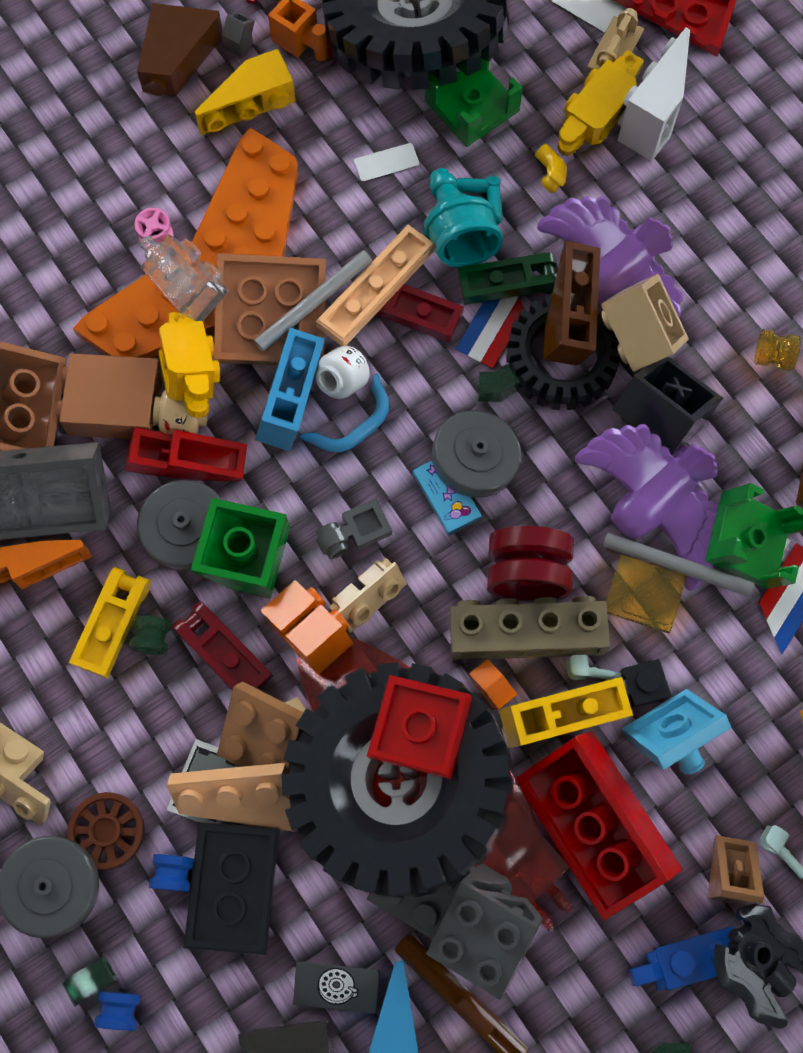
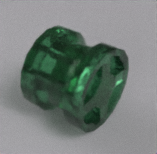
M135 616L132 623L135 628V635L129 640L128 648L144 654L166 655L168 652V645L165 642L166 634L171 631L172 622L155 616Z

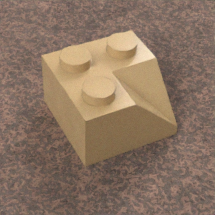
M658 273L619 291L601 304L603 308L601 313L602 319L606 327L610 331H614L619 341L617 346L619 355L626 365H630L633 372L673 355L689 340Z

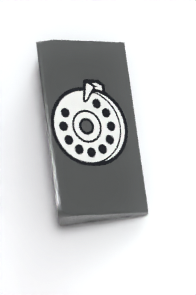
M297 961L293 1005L376 1014L380 970Z

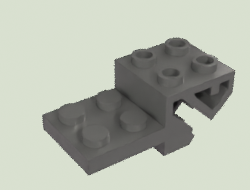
M483 863L470 868L467 871L468 876L451 887L445 885L436 889L437 893L421 897H414L412 895L402 896V898L381 897L369 893L368 901L432 939L426 955L499 1000L507 992L543 920L527 898L510 895L512 885L508 878Z

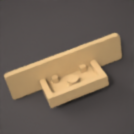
M0 723V799L12 806L15 812L22 818L33 820L37 824L43 825L48 819L51 801L23 780L43 761L44 751Z

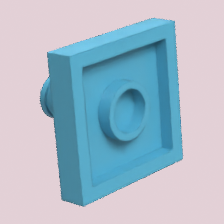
M685 689L629 723L622 730L629 743L663 770L678 762L679 769L683 774H694L705 765V761L701 757L698 748L731 729V725L726 714L688 689Z

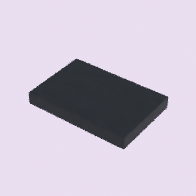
M198 823L183 948L267 955L280 834L278 828Z

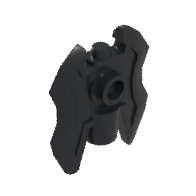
M758 904L743 906L736 911L735 915L738 920L743 921L744 925L729 932L728 938L730 941L727 944L728 948L724 945L715 944L714 961L721 988L735 992L743 1000L752 1019L760 1024L781 1029L786 1027L788 1021L773 993L778 997H785L794 990L796 978L785 965L803 974V940L799 935L787 932L777 922L771 906Z

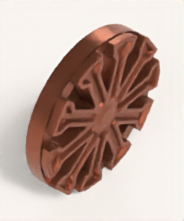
M104 792L88 797L77 806L68 823L67 838L77 843L75 837L79 834L89 835V838L78 844L86 850L96 845L91 857L97 869L108 870L122 866L138 853L144 840L145 825L140 810L131 800L120 794ZM107 800H113V806L108 814L105 803ZM95 803L97 805L98 816L93 815L89 811L91 804ZM122 806H128L129 811L118 818ZM84 817L90 822L89 826H79L77 823L79 818ZM131 820H136L137 826L135 828H122ZM121 836L135 837L133 845L130 846ZM114 844L124 851V856L119 859L116 856ZM104 848H106L108 861L101 863L100 857Z

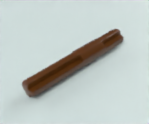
M408 934L399 942L395 952L498 1053H528V1047L483 1002L468 990L446 967L426 955L428 950L413 935Z

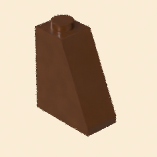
M152 3L137 69L143 92L155 96H177L222 39L223 29L219 11Z

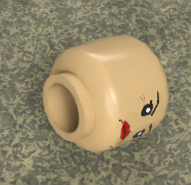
M166 390L163 391L161 397H155L153 426H159L160 432L172 434L175 429L197 434L199 426H207L208 413L207 416H204V418L200 417V419L190 417L188 412H186L184 400L175 401L167 397Z

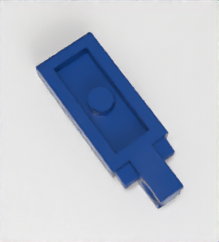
M735 927L722 928L653 948V951L645 953L648 964L627 969L632 986L654 982L657 991L664 989L672 990L717 977L714 961L715 944L724 945L728 948L727 944L730 941L728 934Z

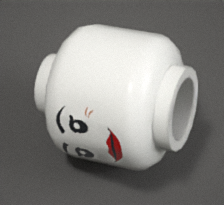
M337 347L318 361L315 371L316 382L321 391L331 398L338 400L348 398L367 384L369 379L367 360L354 347Z

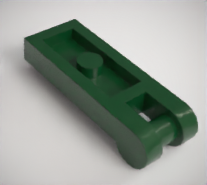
M549 252L458 267V279L464 305L539 292L552 294L557 275L554 270L557 267L554 254ZM537 271L541 275L533 276L532 272Z

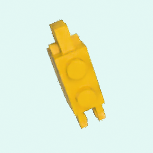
M627 50L614 62L607 59L600 69L594 68L589 73L582 91L579 94L573 93L564 106L563 110L566 112L563 127L559 130V141L557 144L558 152H561V155H573L585 141L590 145L603 142L617 125L622 113L626 109L623 101L632 86H637L636 78L642 70L644 63L642 58Z
M191 312L169 313V323H165L159 328L161 340L159 360L167 397L175 401L184 400L186 412H188L190 417L204 418L209 413L208 399H213L214 383L220 382L218 360L212 361L214 357L212 335L206 336L203 321H195Z

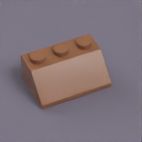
M0 341V451L54 446L58 422L56 406L57 402L61 400L63 388L61 373L63 367H66L67 358Z

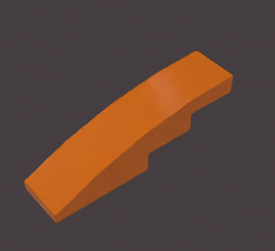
M82 540L37 541L0 547V584L12 579L23 590L91 558L92 555Z

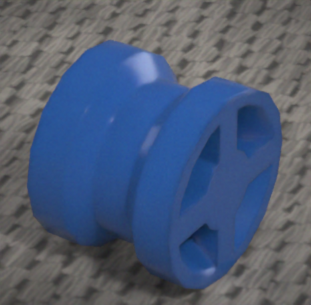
M154 854L152 863L156 870L155 876L150 879L149 888L190 892L191 883L188 881V872L194 866V859Z
M99 991L98 1001L101 1004V1011L95 1018L94 1027L112 1030H137L138 1021L134 1014L135 1008L140 1004L141 995Z

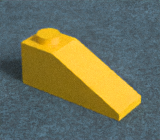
M622 677L499 709L509 748L633 716Z

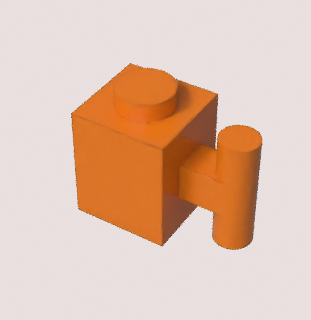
M281 0L268 14L271 41L297 58L309 46L314 50L315 58L318 61L326 60L328 57L326 28L323 24H317L316 9L302 0Z

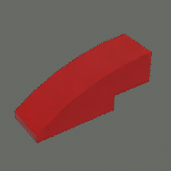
M134 427L129 440L125 471L178 479L242 481L247 444L175 429L172 434H165L163 432Z

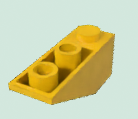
M279 49L245 60L194 111L201 135L220 131L224 127L242 120H251L259 114L273 109L284 108L296 101L293 79Z

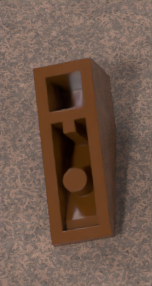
M566 241L563 244L545 324L544 360L578 366L596 351L601 248Z

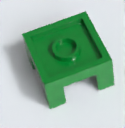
M481 59V69L470 76L465 75L462 71H458L457 82L440 86L434 74L428 75L429 89H425V102L466 147L520 111L523 87L512 77L509 79L507 90L489 71V61Z
M752 483L722 491L705 561L738 577L754 582L764 589L795 584L799 567L791 565L780 568L787 535L803 531V508L791 506L774 510L753 499V497L762 495L764 489Z

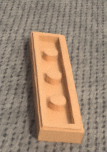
M407 225L316 320V327L341 346H346L433 254L436 247L435 244L410 225Z

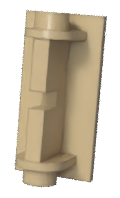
M627 8L618 17H613L587 69L591 71L594 68L600 69L607 59L614 62L625 51L633 52L644 31L643 27L637 25L638 14L634 9Z
M387 558L381 562L379 560L375 561L370 568L358 577L359 582L364 586L362 590H359L351 583L336 597L331 599L333 603L328 609L330 611L336 609L345 618L350 626L347 629L349 633L354 631L359 625L366 623L374 612L388 600L395 598L400 590L407 585L395 562L391 563Z

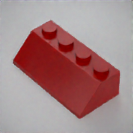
M592 730L574 737L514 778L603 921L665 884L683 870Z

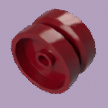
M513 526L492 532L489 537L488 557L496 564L488 568L487 591L503 599H517L518 601L534 602L535 599L544 597L560 600L571 596L573 591V572L565 565L572 562L574 538L569 533L559 529L543 526Z

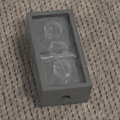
M99 442L0 451V540L106 529L111 514V506Z

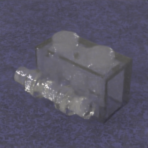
M168 234L162 242H156L151 236H146L141 240L140 247L145 251V258L147 260L140 268L181 314L195 321H204L229 292L220 281L223 275L211 263L207 261L203 263L199 258L202 252L186 238L181 242Z

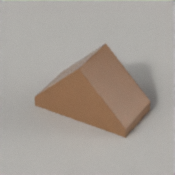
M719 835L715 836L708 899L744 906L763 904L764 891L756 842Z

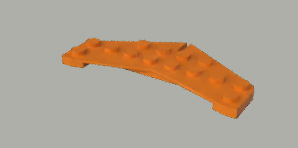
M250 127L239 139L192 243L85 314L73 327L75 334L106 356L153 358L159 355L161 343L159 328L165 323H169V313L191 312L195 321H203L206 335L215 332L217 253L285 256L299 174L298 163L294 155Z

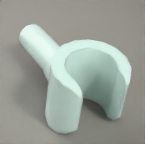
M573 655L570 659L566 660L567 674L570 679L575 681L588 678L611 680L622 677L620 672L599 669L597 667L589 668L587 655Z
M776 825L772 827L766 826L760 837L761 847L772 854L778 855L802 879L803 866L784 847L789 834Z

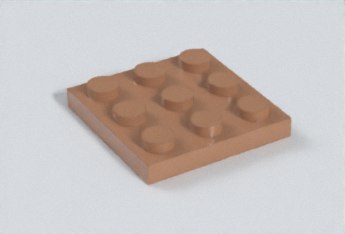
M217 253L214 360L227 364L278 366L288 332L264 352L257 348L253 340L326 281V259ZM325 301L297 323L293 329L325 339V333L316 327V320L325 312ZM324 344L319 360L324 356Z

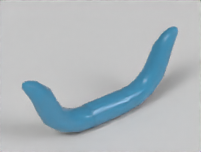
M374 374L371 381V390L376 401V407L370 417L343 438L331 439L318 433H304L300 435V439L327 452L338 453L350 450L378 429L389 412V398L381 383L379 374Z

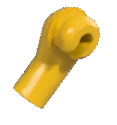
M543 144L535 153V157L547 168L548 173L542 178L541 184L550 193H555L560 186L563 187L566 183L567 165L548 144Z

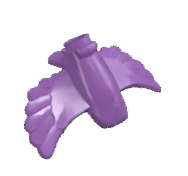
M590 196L583 197L581 200L569 198L563 205L555 206L549 215L539 221L537 229L540 232L557 236L564 241L601 248L598 308L602 307L601 304L619 291L658 273L678 317H680L681 309L679 304L683 300V294L674 287V279L671 276L665 275L663 267L654 260L655 255L667 252L673 247L671 242L673 237L670 234L671 229L668 225H662L661 221L649 217L642 225L631 230L628 228L627 222L620 219L619 210L615 207H610L606 197H599L595 200Z
M646 424L639 425L636 428L626 425L620 430L608 429L602 436H597L589 441L587 447L577 453L575 456L576 463L594 466L612 474L627 489V492L616 504L611 516L613 524L623 535L630 539L639 538L658 526L673 543L678 557L716 569L717 566L706 562L705 559L718 504L709 501L707 493L701 491L698 486V482L717 476L718 470L714 454L707 453L704 448L691 444L689 447L682 446L671 455L669 449L661 445L660 436L651 434ZM683 574L684 586L687 590L694 591L702 585L703 581Z

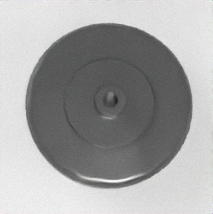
M470 410L451 416L440 426L432 444L431 457L437 475L450 489L465 496L482 498L498 494L510 485L520 468L522 450L516 433L504 420L488 412Z
M193 480L172 481L154 490L142 504L137 519L139 540L147 554L163 567L178 571L191 570L211 498L222 500L221 497L209 486Z
M42 836L23 843L7 858L0 872V909L11 926L27 936L51 938L73 931L87 919L98 898L99 875L93 858L80 844L64 837Z

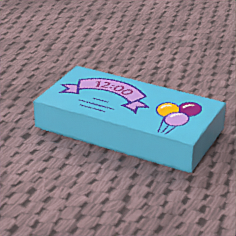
M432 461L413 470L415 480L448 537L481 520L482 515L472 498L450 489L437 475Z

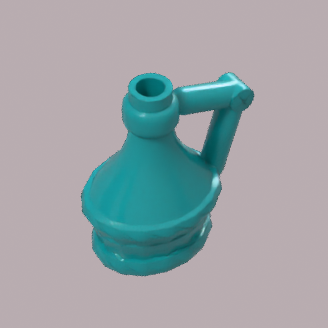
M445 168L434 170L429 177V186L437 202L436 206L424 220V236L435 244V253L443 263L449 266L463 267L487 261L499 251L503 242V234L497 226L503 220L500 192L501 179L497 176H489L487 179H456ZM462 192L486 193L487 200L482 197L466 195Z

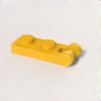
M117 567L112 568L71 656L69 663L72 666L108 679L140 605L148 595L151 586L150 579L141 576L133 578L128 576L125 570ZM121 589L129 592L126 601L116 597Z

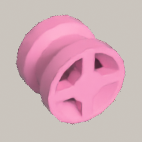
M147 208L137 215L134 225L143 248L153 253L167 250L173 243L174 233L166 212L159 208ZM161 231L158 234L151 235L153 232Z

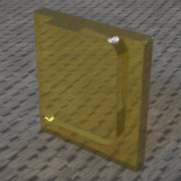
M620 555L606 600L607 613L670 634L687 575Z

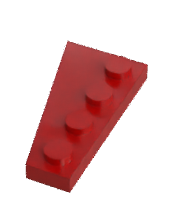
M737 0L613 1L626 8L634 9L637 14L678 36L685 28L690 29L689 42L718 57Z

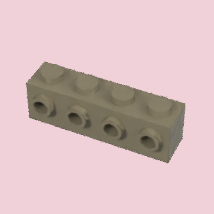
M580 596L573 598L572 602L557 603L556 598L544 597L535 599L534 603L519 604L517 599L497 600L496 605H480V601L464 600L458 602L457 606H450L451 661L568 657L573 655L596 656L605 655L610 648L607 601H596V598L593 596Z

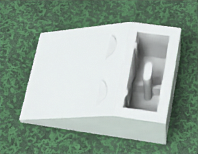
M685 28L677 39L672 37L667 42L661 54L662 58L658 63L655 61L651 62L643 75V82L639 87L632 86L623 101L626 109L618 121L621 129L617 141L651 162L670 139L683 100L690 29Z

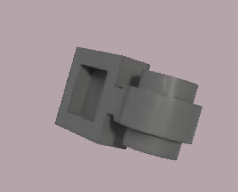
M375 498L342 513V519L346 526L339 527L337 522H332L319 528L316 531L318 535L316 542L323 555H328L329 559H335L350 550L347 544L351 539H353L357 549L360 550L391 536L393 530Z

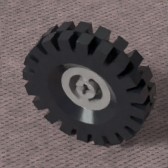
M322 0L323 3H321L326 36L333 57L339 58L340 66L349 74L357 70L358 79L369 84H373L382 75L383 88L400 90L404 78L410 77L412 90L429 89L428 75L433 74L436 76L440 86L457 82L456 67L467 76L481 69V59L490 62L499 52L498 43L504 44L508 33V0ZM414 10H417L418 18H415Z
M398 662L377 664L378 671L368 673L364 668L345 675L347 684L339 689L333 684L328 686L317 696V699L321 702L320 706L314 712L306 708L295 725L302 730L297 741L289 739L283 759L290 763L289 774H282V796L289 799L291 807L286 809L285 812L291 830L299 833L302 838L299 844L311 860L320 863L324 867V872L339 882L381 897L402 898V896L411 895L421 897L437 893L436 889L448 885L451 887L468 876L467 871L476 863L481 865L494 850L491 845L497 835L502 836L509 819L507 814L508 804L513 802L514 780L511 777L513 763L509 747L502 735L503 732L490 711L475 693L472 694L466 689L462 682L447 673L443 676L439 675L432 667L412 663L411 668H402ZM389 675L471 694L472 700L451 780L427 774L426 788L422 796L412 805H409L410 800L414 799L421 789V786L416 781L401 782V789H398L389 782L378 783L380 789L392 798V803L389 807L381 806L373 791V777L381 762L369 759L366 756ZM383 763L378 771V775L386 781L398 779L399 772H402L408 778H420L418 771Z

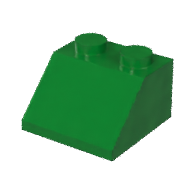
M211 498L191 572L233 591L271 599L290 530L287 515Z

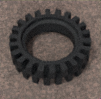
M552 295L544 297L542 305L537 300L531 303L529 312L524 308L519 314L518 321H514L506 353V362H509L508 372L510 376H515L514 385L517 389L522 386L525 388L523 395L530 400L533 395L538 397L537 405L544 407L545 402L548 401L552 402L551 409L560 410L561 404H567V410H575L577 403L581 402L582 407L590 405L593 397L598 400L603 396L604 390H608L611 386L621 359L617 348L619 341L614 331H610L606 327L602 319V312H600L597 316V360L594 367L587 374L577 379L559 380L546 375L534 363L530 344L534 337L545 329Z

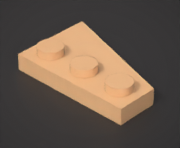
M286 763L171 773L166 785L176 809L181 815L295 832L291 830L285 812L286 809L291 808L290 801L282 796V774H289Z

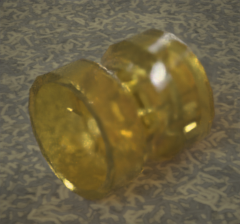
M762 329L755 350L754 363L761 366L775 364L778 365L779 369L792 371L798 359L801 337L794 334L780 336L773 330Z

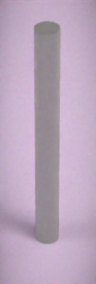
M364 250L361 251L253 340L257 348L264 352L288 332L289 328H293L372 262L369 254Z
M607 533L603 547L747 597L751 596L755 585L754 582L611 533Z

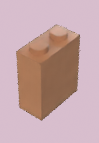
M69 354L68 367H63L61 373V382L64 388L63 400H59L56 406V417L68 436L130 439L134 427L153 431L157 430V426H153L154 401L156 396L161 397L163 383L162 370L158 359Z

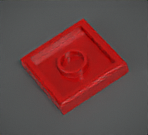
M389 675L366 757L451 780L472 700L471 694Z

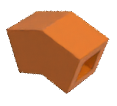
M488 659L469 673L472 684L494 709L499 710L518 695L503 674Z

